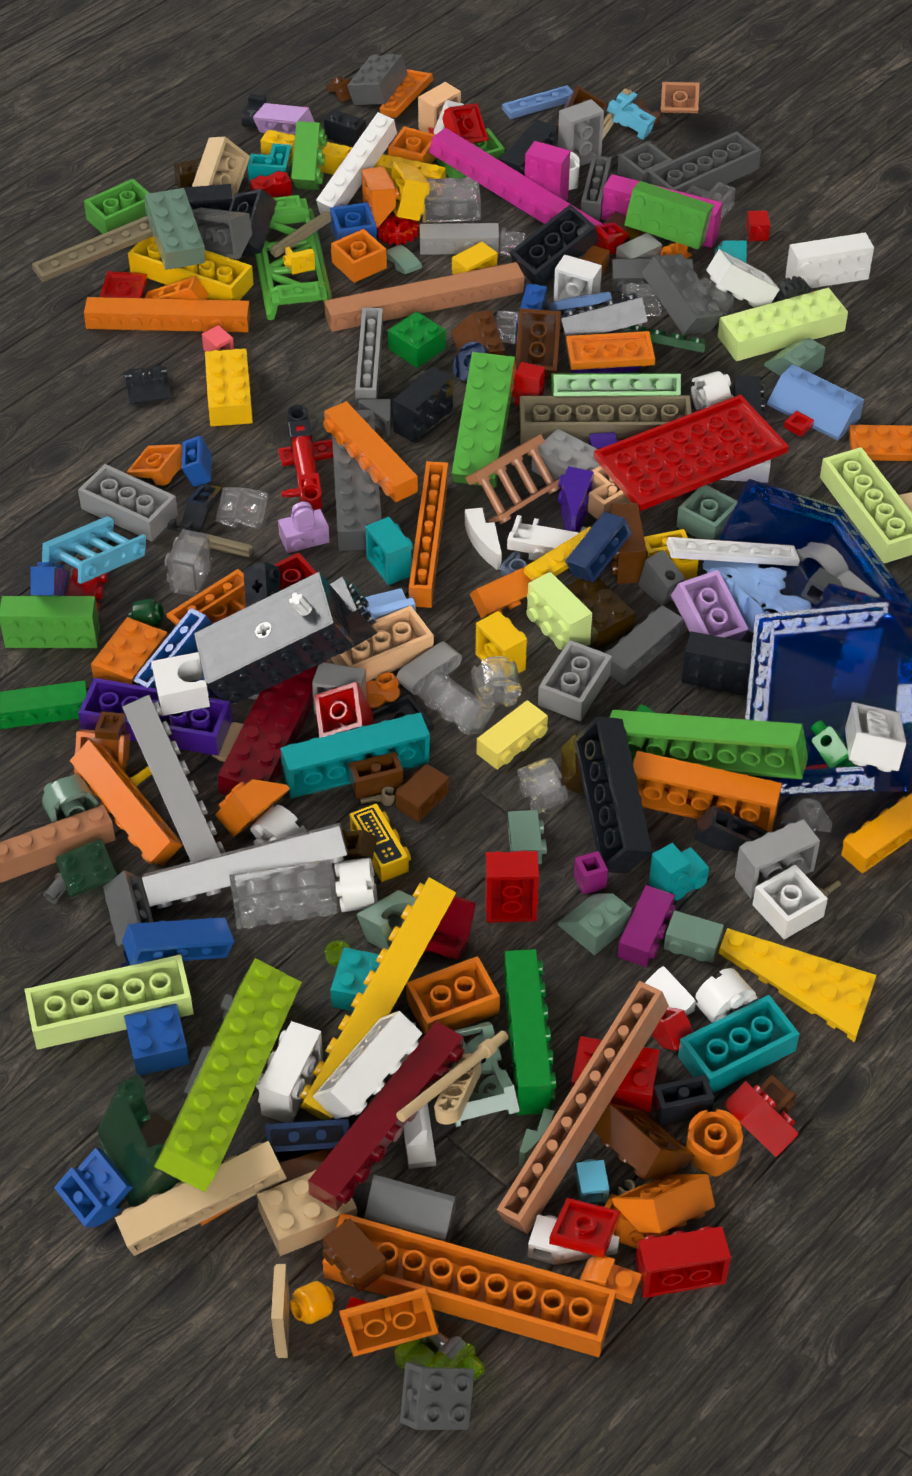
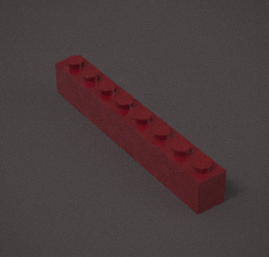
M438 1021L433 1024L416 1049L408 1055L399 1069L392 1075L308 1180L309 1195L335 1211L342 1204H347L351 1200L354 1189L359 1182L364 1183L374 1163H379L384 1158L389 1144L399 1139L404 1125L407 1121L412 1122L418 1113L417 1111L407 1120L401 1122L397 1118V1112L446 1075L454 1062L458 1063L461 1060L465 1051L462 1035Z

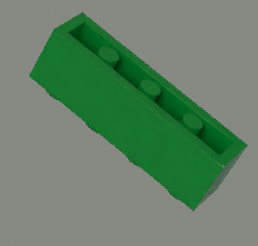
M77 681L0 692V729L79 719L78 712L87 695L86 682Z

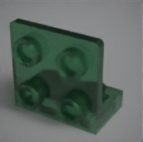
M102 838L55 858L70 897L103 884L105 886L117 876Z

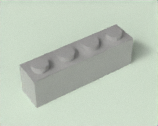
M498 223L420 224V255L459 254L480 242H484L499 254Z

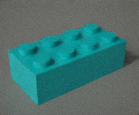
M767 995L680 1039L678 1057L693 1077L706 1075L712 1093H715L795 1052L799 1032L771 996Z

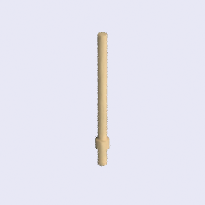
M500 1031L493 1038L486 1039L479 1044L478 1049L397 1112V1118L404 1122L482 1059L491 1057L497 1052V1048L508 1040V1034L505 1031Z

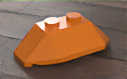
M239 569L233 571L167 613V618L177 626L190 608L206 615L214 624L246 608L244 573Z

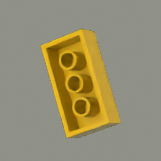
M247 350L206 351L205 363L210 427L252 424Z

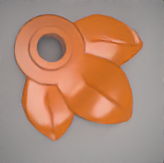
M385 672L380 674L376 680L366 682L367 702L371 709L379 708L385 701L394 702L399 697V681L393 673Z

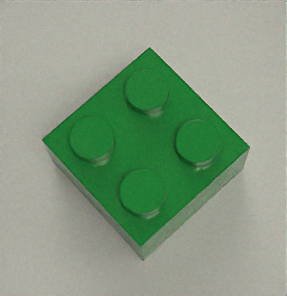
M417 311L388 330V350L416 368L446 349V330Z

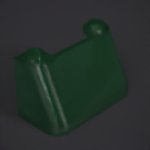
M140 1074L127 1078L119 1084L98 1125L99 1139L106 1155L133 1187L125 1196L129 1207H137L147 1202L151 1196L163 1194L171 1190L177 1183L182 1182L154 1167L165 1144H156L148 1148L141 1133L142 1123L144 1120L150 1119V1113L146 1106V1091Z

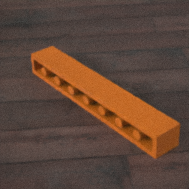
M87 297L84 317L86 329L206 332L219 325L226 332H248L250 305L249 301Z
M426 461L409 582V598L414 599L416 607L432 608L448 487V463Z

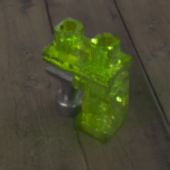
M438 1332L439 1334L401 1343L395 1349L396 1364L403 1370H405L406 1362H417L431 1368H471L474 1370V1381L484 1372V1364L475 1356V1347L469 1342L466 1343L458 1336L449 1339ZM431 1341L439 1350L434 1354L423 1343Z

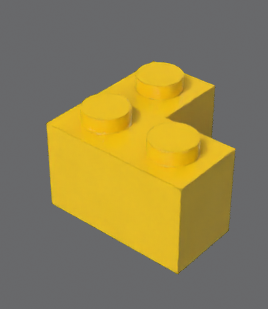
M684 529L644 537L646 559L663 550L683 574L684 581L697 577L699 560L671 558L666 544L668 537L688 538Z

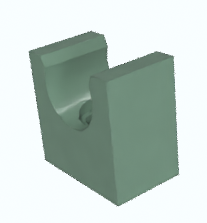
M397 890L356 914L367 942L381 949L384 947L388 950L392 941L388 940L395 926L400 928L403 924L404 919L400 917L407 904L413 906L417 898Z

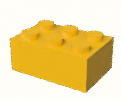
M394 161L390 176L391 180L394 181L395 187L398 188L399 199H396V207L393 211L397 217L419 221L420 216L425 211L424 201L425 197L429 195L430 185L416 165Z

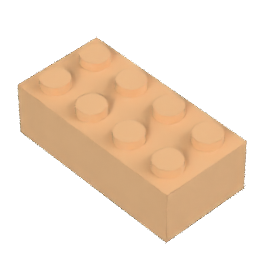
M408 606L377 619V623L374 624L378 632L377 634L344 653L332 657L331 660L336 665L366 669V682L377 678L382 673L392 672L404 667L434 647V635L412 606Z

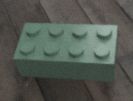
M184 188L145 194V212L165 270L205 263V246Z

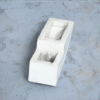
M482 508L465 509V528L471 543L496 570H500L502 553L495 522H485Z

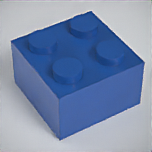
M368 202L330 208L332 216L330 224L335 241L362 229H365L377 240L376 224Z
M177 1004L124 1015L137 1076L189 1064L188 1051Z

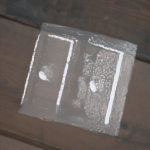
M241 487L223 488L215 521L234 528L237 527L238 523L260 530L268 493Z

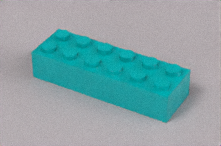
M420 712L281 747L282 777L285 785L290 788L288 790L290 799L350 784L349 763L396 752L403 770L428 764L430 734Z

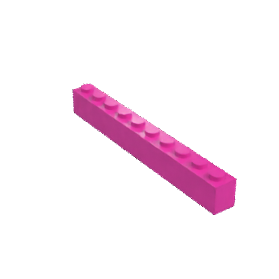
M447 128L432 138L429 153L544 224L570 205ZM574 207L593 225L602 224L599 221L592 218L591 216L582 212L578 208Z

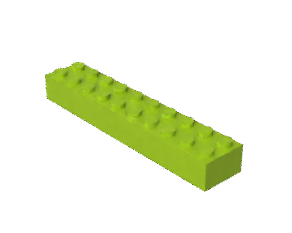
M256 958L254 959L240 984L154 1167L206 1192L219 1170L302 983L301 981Z

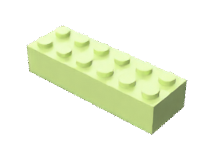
M829 288L720 317L718 338L735 361H740L786 348L792 343L807 338L814 340L843 332L846 327L848 311Z
M862 447L823 458L820 479L882 562L885 564L912 555V512Z
M181 955L25 989L31 1027L37 1049L126 1030L124 1015L177 1004L179 1017L194 1014Z

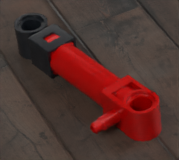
M292 405L287 409V426L291 451H293L298 488L284 490L281 494L283 498L299 497L300 502H309L313 510H322V489L319 473H317L308 410L303 405Z

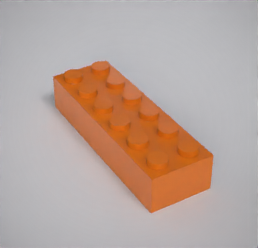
M637 751L633 767L637 776L639 794L642 798V807L698 819L709 808L715 806L772 832L782 783ZM664 788H668L669 792L664 791ZM687 798L692 800V806L686 804Z

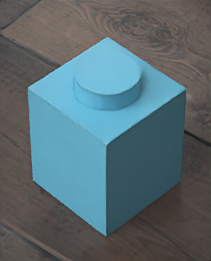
M588 1159L576 1163L575 1178L579 1201L594 1205L607 1203L609 1185L604 1160Z

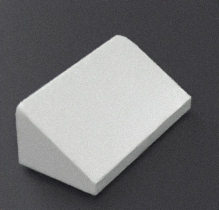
M664 966L659 968L645 982L663 991L669 1005L668 1007L683 1009L686 1016L695 1011L696 1000Z
M424 1106L418 1110L412 1122L407 1121L404 1125L408 1146L423 1145L428 1142V1128Z

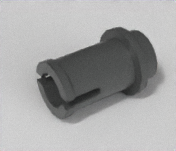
M65 871L57 873L54 882L43 893V896L49 902L56 904L66 889L73 886V877Z

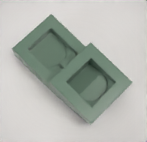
M398 245L386 250L387 260L395 263L397 271L408 274L422 268V264L416 256L404 246Z
M544 1108L538 1130L526 1129L519 1152V1166L523 1167L552 1122L555 1111Z

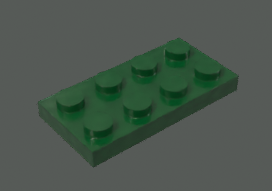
M633 325L630 328L624 329V333L646 331V327ZM651 329V332H649L651 342L709 353L711 344H706V339L691 337V340H687L686 335L671 333V336H667L666 331Z

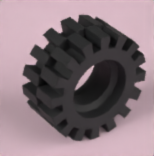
M792 276V279L788 277L785 283L782 281L780 283L781 286H777L780 290L773 300L778 302L789 299L792 295L796 297L813 291L803 278Z

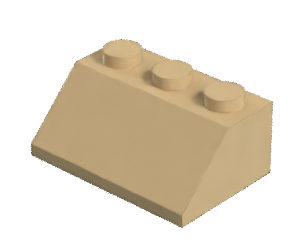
M226 137L209 138L192 187L231 184L233 199L234 194H237L250 156Z

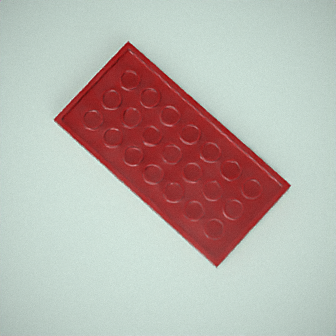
M740 394L595 450L593 458L632 503H638L640 512L788 453L789 446Z

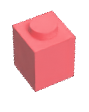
M219 325L202 333L204 351L234 349L233 337Z

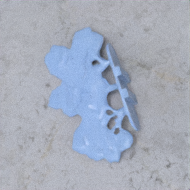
M704 560L703 569L708 571L707 573L719 570L750 632L757 635L764 633L767 628L766 616L771 618L772 627L778 631L793 629L801 632L805 628L804 623L810 621V601L798 596H787L780 593V590L786 587L783 579L786 578L787 571L774 567L759 568L757 563ZM765 609H774V610H777L778 613H777V614H769L768 611H765V612H764V610H765Z

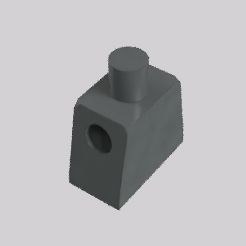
M662 550L646 559L638 586L657 603L664 606L671 601L674 602L671 594L678 583L683 582L685 578Z

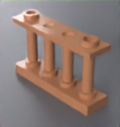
M541 434L527 440L465 477L469 485L477 482L478 485L483 487L497 515L489 519L490 523L499 521L502 524L512 518L510 514L547 491L551 494L560 489V478L553 480L538 452L540 450L538 446L545 442ZM526 453L528 456L531 455L546 483L539 490H537L522 462V455ZM509 463L515 466L530 493L529 496L522 500L505 471L507 470L506 465ZM492 473L499 476L514 504L506 510L489 482V475Z

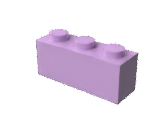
M264 103L253 116L260 133H266L267 130H275L295 135L297 121L314 122L308 107Z

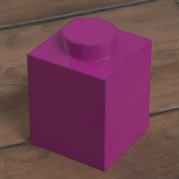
M599 851L576 857L574 878L582 894L605 889L608 869Z

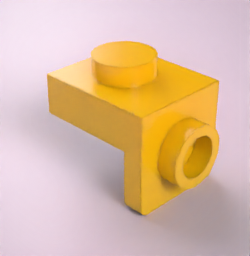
M290 247L285 248V255L283 256L284 265L290 269L292 274L315 270V253L313 249L293 253Z

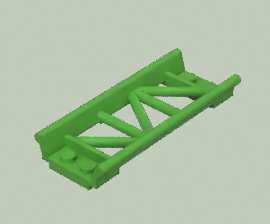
M299 195L274 198L277 201L275 213L269 228L290 235L297 229L284 224L308 223L315 218L314 211L308 208L306 198L300 199ZM318 230L293 246L292 248L297 249L292 252L313 249L315 253V270L311 271H317L319 282L301 283L282 276V274H291L290 269L283 266V257L269 264L267 251L278 242L265 241L262 253L255 254L268 320L275 318L278 305L323 300L324 303L326 300L333 299ZM273 281L281 283L283 285H278L274 287Z

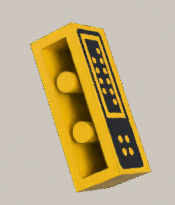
M374 804L350 813L351 831L366 830L378 837L372 864L381 882L409 872L410 853L407 847H402L397 830H392L386 812H381L378 805Z

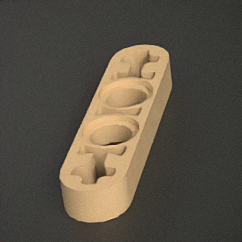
M464 1054L461 1060L458 1063L454 1064L453 1068H455L458 1064H460L471 1054ZM481 1061L440 1093L434 1107L437 1122L452 1124L460 1119L482 1073Z

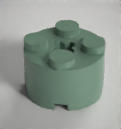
M75 774L70 777L61 778L55 782L48 783L44 787L45 793L42 798V805L52 823L99 806L88 784L79 775Z

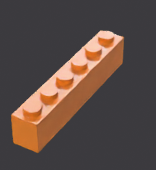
M347 401L324 411L325 420L323 424L326 431L335 437L337 443L347 450L350 457L355 458L361 469L366 470L372 480L378 483L384 493L390 496L395 503L418 492V476Z
M88 740L70 760L75 767V773L89 784L88 786L92 793L101 799V805H104L106 811L113 814L116 825L128 833V840L134 846L140 848L143 852L141 854L143 859L149 864L155 863L164 866L183 846L182 842L107 749L100 743Z

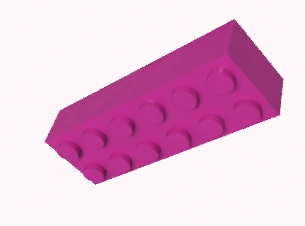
M611 174L603 187L602 220L609 219L615 212L627 216L632 190L640 181ZM664 188L714 205L706 239L702 246L712 248L720 231L723 202Z

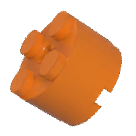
M717 1109L716 1112H707L708 1110L699 1112L691 1120L686 1148L694 1154L690 1162L697 1169L717 1177L729 1171L737 1164L743 1143L742 1127L740 1122L727 1111Z

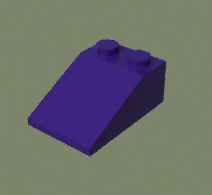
M568 466L566 473L560 476L559 487H562V490L559 493L558 503H561V516L567 531L580 533L588 514L589 492L593 490V471Z

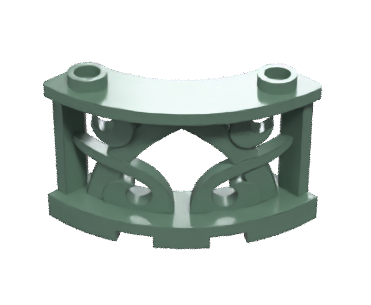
M488 1021L455 1030V1032L462 1036L480 1032V1035L472 1039L467 1045L463 1040L464 1054L474 1053L478 1049L479 1044L495 1036L493 1025ZM499 1048L491 1057L485 1058L486 1061L481 1064V1074H491V1076L482 1081L479 1086V1093L472 1092L460 1119L454 1123L456 1127L462 1126L461 1121L502 1110H506L509 1114L520 1112L515 1087L506 1069L499 1068L497 1062L501 1060ZM455 1062L449 1068V1071L453 1069ZM493 1087V1088H495V1089H494V1090H489V1089H487V1088Z

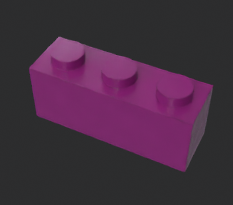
M648 885L645 886L619 941V958L647 967L650 958L655 959L659 950V944L657 943L659 939L663 940L668 929L666 923L668 919L671 920L674 911L677 909V906L673 905L674 894Z

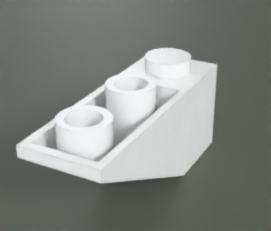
M537 1215L528 1243L529 1258L556 1265L585 1260L595 1256L549 1244V1236L558 1218L550 1215ZM613 1235L605 1256L618 1253L619 1236Z

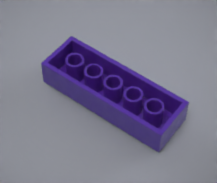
M94 678L78 712L82 730H95L101 711L125 714L122 706L147 695L150 696L153 703L158 702L160 706L157 689ZM209 698L210 707L165 716L161 715L159 718L161 722H167L172 733L168 738L170 742L175 740L179 749L219 756L233 721L230 701ZM126 716V733H131L130 740L137 741Z

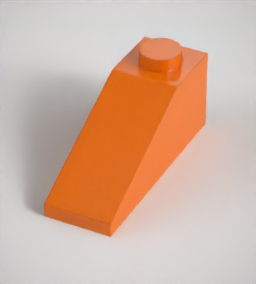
M193 276L148 291L145 298L207 300L209 293L197 276Z

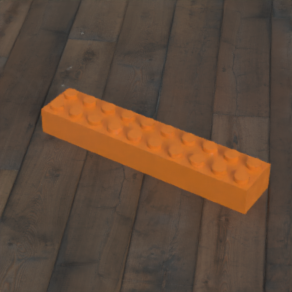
M341 1213L336 1228L350 1218L386 1258L387 1272L364 1290L392 1297L426 1287L433 1310L600 1358L615 1305L616 1290ZM324 1258V1278L346 1284L340 1275L341 1271L335 1264L331 1266Z

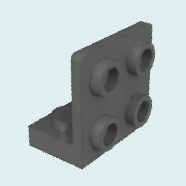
M406 1362L400 1423L416 1430H467L470 1421L474 1370L471 1368H431L417 1362Z

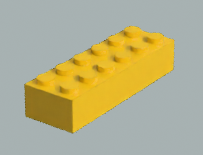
M154 236L138 242L128 253L131 273L147 274L148 279L165 285L197 276L209 293L207 297L209 300L240 301L253 286L251 265L205 250V263L165 270Z

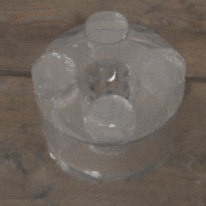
M495 656L482 660V665L477 668L475 665L472 668L471 678L475 699L482 709H490L494 705L501 704L513 706L517 703V698L520 696L522 688L516 662H509L507 657Z
M551 758L541 759L517 770L522 781L519 784L520 790L524 797L529 796L531 799L529 803L532 810H538V813H541L568 801L566 786L561 785V773Z

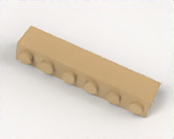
M269 1141L257 1143L251 1146L249 1151L239 1156L234 1155L227 1158L220 1165L216 1176L206 1192L182 1181L163 1194L151 1196L147 1202L137 1207L125 1209L115 1219L128 1249L135 1256L287 1178Z

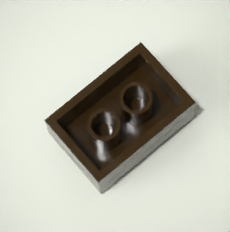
M599 577L594 582L579 579L565 586L592 612L590 644L596 650L608 646L633 631L635 612Z

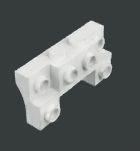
M517 515L507 539V549L529 553L530 560H537L579 533L538 526L539 519L535 518L532 525L521 523V516Z

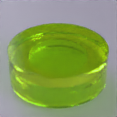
M341 940L330 942L325 948L326 961L330 965L338 967L344 947L350 948V946Z

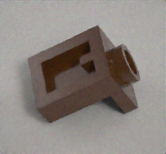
M101 711L94 731L95 738L119 741L121 734H126L127 731L125 714Z

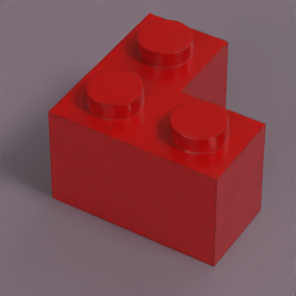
M745 1081L723 1104L775 1157L799 1135L792 1127L795 1121L785 1111L779 1114L774 1109L777 1104L758 1085L752 1088Z

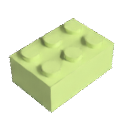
M551 572L528 583L526 613L529 620L535 622L541 628L543 634L548 635L560 650L564 649L569 640L585 646L590 645L592 612Z

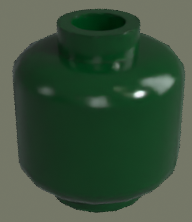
M153 598L134 602L131 611L128 613L129 618L155 628L164 620L163 606Z

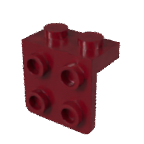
M454 896L424 951H432L443 955L445 958L458 960L468 947L475 903L471 900Z

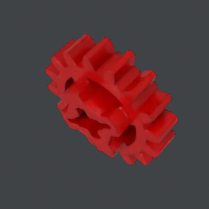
M389 214V218H386L377 228L378 238L382 239L383 243L389 241V245L395 243L397 246L402 244V242L407 244L408 240L413 242V237L417 238L419 233L417 220L401 218Z

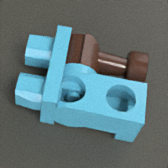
M621 92L618 94L616 101L612 100L609 103L607 112L614 115L613 122H619L622 126H629L638 132L637 137L644 140L652 131L653 126L656 127L662 118V113L648 110L645 107V101L637 98L638 94L632 92L628 96Z

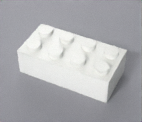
M866 233L790 244L785 277L792 279V276H800L807 282L810 288L869 279L874 246Z
M852 702L845 727L849 760L858 766H867V764L877 766L879 770L885 772L899 771L906 746L900 713Z
M400 1011L380 1018L315 1093L313 1098L335 1119L349 1118L351 1115L360 1114L368 1105L366 1102L367 1098L371 1094H377L385 1085L383 1082L384 1078L388 1074L392 1075L402 1065L401 1058L405 1054L409 1055L419 1045L417 1040L423 1033Z

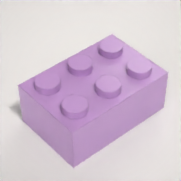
M719 570L678 583L671 594L689 632L693 631L740 641L748 631V627Z

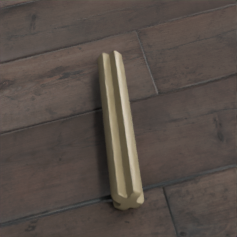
M324 211L270 248L271 255L274 257L280 256L285 252L286 247L292 248L331 222V214Z

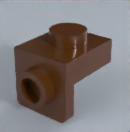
M341 76L332 78L331 83L326 84L327 91L336 92L339 102L350 99L351 96L347 85L351 78L342 79Z
M772 1074L760 1086L777 1104L774 1109L779 1114L783 1111L788 1114L795 1107L796 1103L794 1100L796 1099V1094L792 1090L787 1089Z

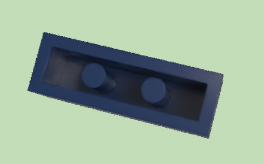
M603 512L565 560L573 576L590 582H594L632 534L625 518Z
M348 1119L265 1124L266 1142L269 1141L274 1152L335 1148L349 1130Z

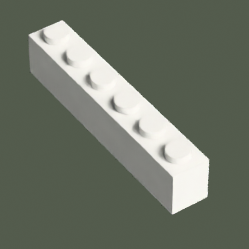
M379 112L375 115L316 199L320 213L327 211L330 214V208L345 206L349 203L362 184L361 169L373 168L396 136L397 130L394 119Z

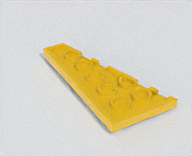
M727 928L720 946V955L743 970H750L759 976L758 980L766 985L770 983L779 989L778 993L810 1014L819 1015L827 1021V1025L833 1029L839 1028L847 1034V1038L855 1042L876 979L875 974Z

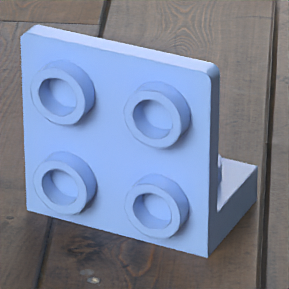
M402 589L365 597L369 603L367 610L372 612L376 620L408 606H412L416 612L414 599H406Z

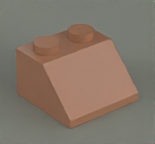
M662 82L661 112L698 113L700 83Z

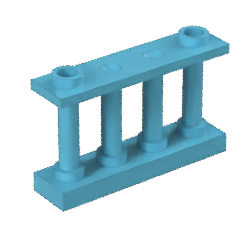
M106 516L44 542L42 562L56 564L63 561L78 569V583L82 584L145 556L146 536L142 534L129 540L113 532L114 519ZM111 540L119 545L113 547L105 542ZM96 547L103 552L97 554L90 549ZM80 554L87 559L81 561L73 556Z

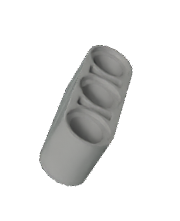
M442 641L402 667L396 678L413 695H417L455 670L462 661V655L445 641Z

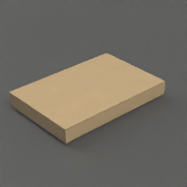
M276 1264L274 1266L271 1321L277 1358H288L290 1295L286 1264Z

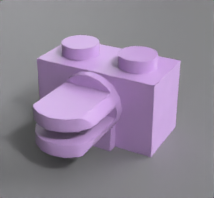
M309 502L297 503L292 508L291 517L278 520L279 536L287 553L329 543V526L321 510H313Z

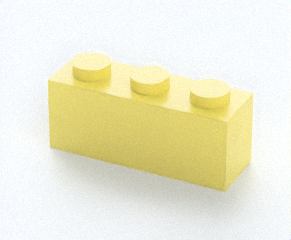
M528 700L477 738V755L495 769L508 764L515 755L525 751L537 738H542L546 734L548 715Z

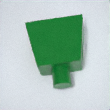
M823 720L812 725L811 730L815 737L811 741L834 773L843 778L859 767L849 760L847 743L837 730L832 726L827 727Z

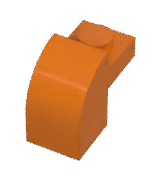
M593 1256L587 1260L580 1280L616 1290V1299L632 1304L642 1274L615 1265L614 1258Z

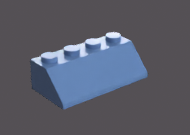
M792 364L779 378L767 405L788 416L799 411L814 419L812 428L839 440L849 430V425H854L861 418L864 399Z

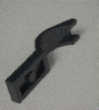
M201 484L186 501L184 516L179 526H177L175 519H171L167 524V529L198 535L204 527L208 511L222 496V487Z

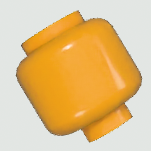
M319 1281L310 1282L296 1289L290 1301V1308L294 1317L306 1324H313L329 1316L333 1310L334 1293L330 1287L325 1286Z

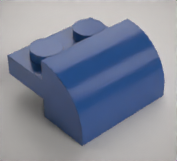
M95 1148L79 1168L71 1167L54 1188L84 1227H96L114 1217L121 1210L118 1204L133 1187L105 1152L100 1148Z

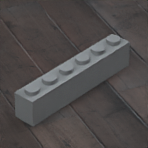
M362 308L355 386L356 409H358V400L378 399L383 337V308Z

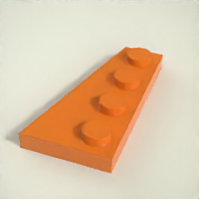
M407 69L408 75L386 104L381 105L380 113L390 118H397L433 81V74Z

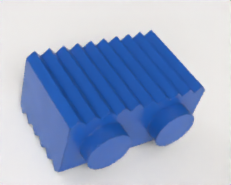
M202 436L184 441L182 443L181 459L183 472L193 487L207 484L211 481L212 452L206 446Z

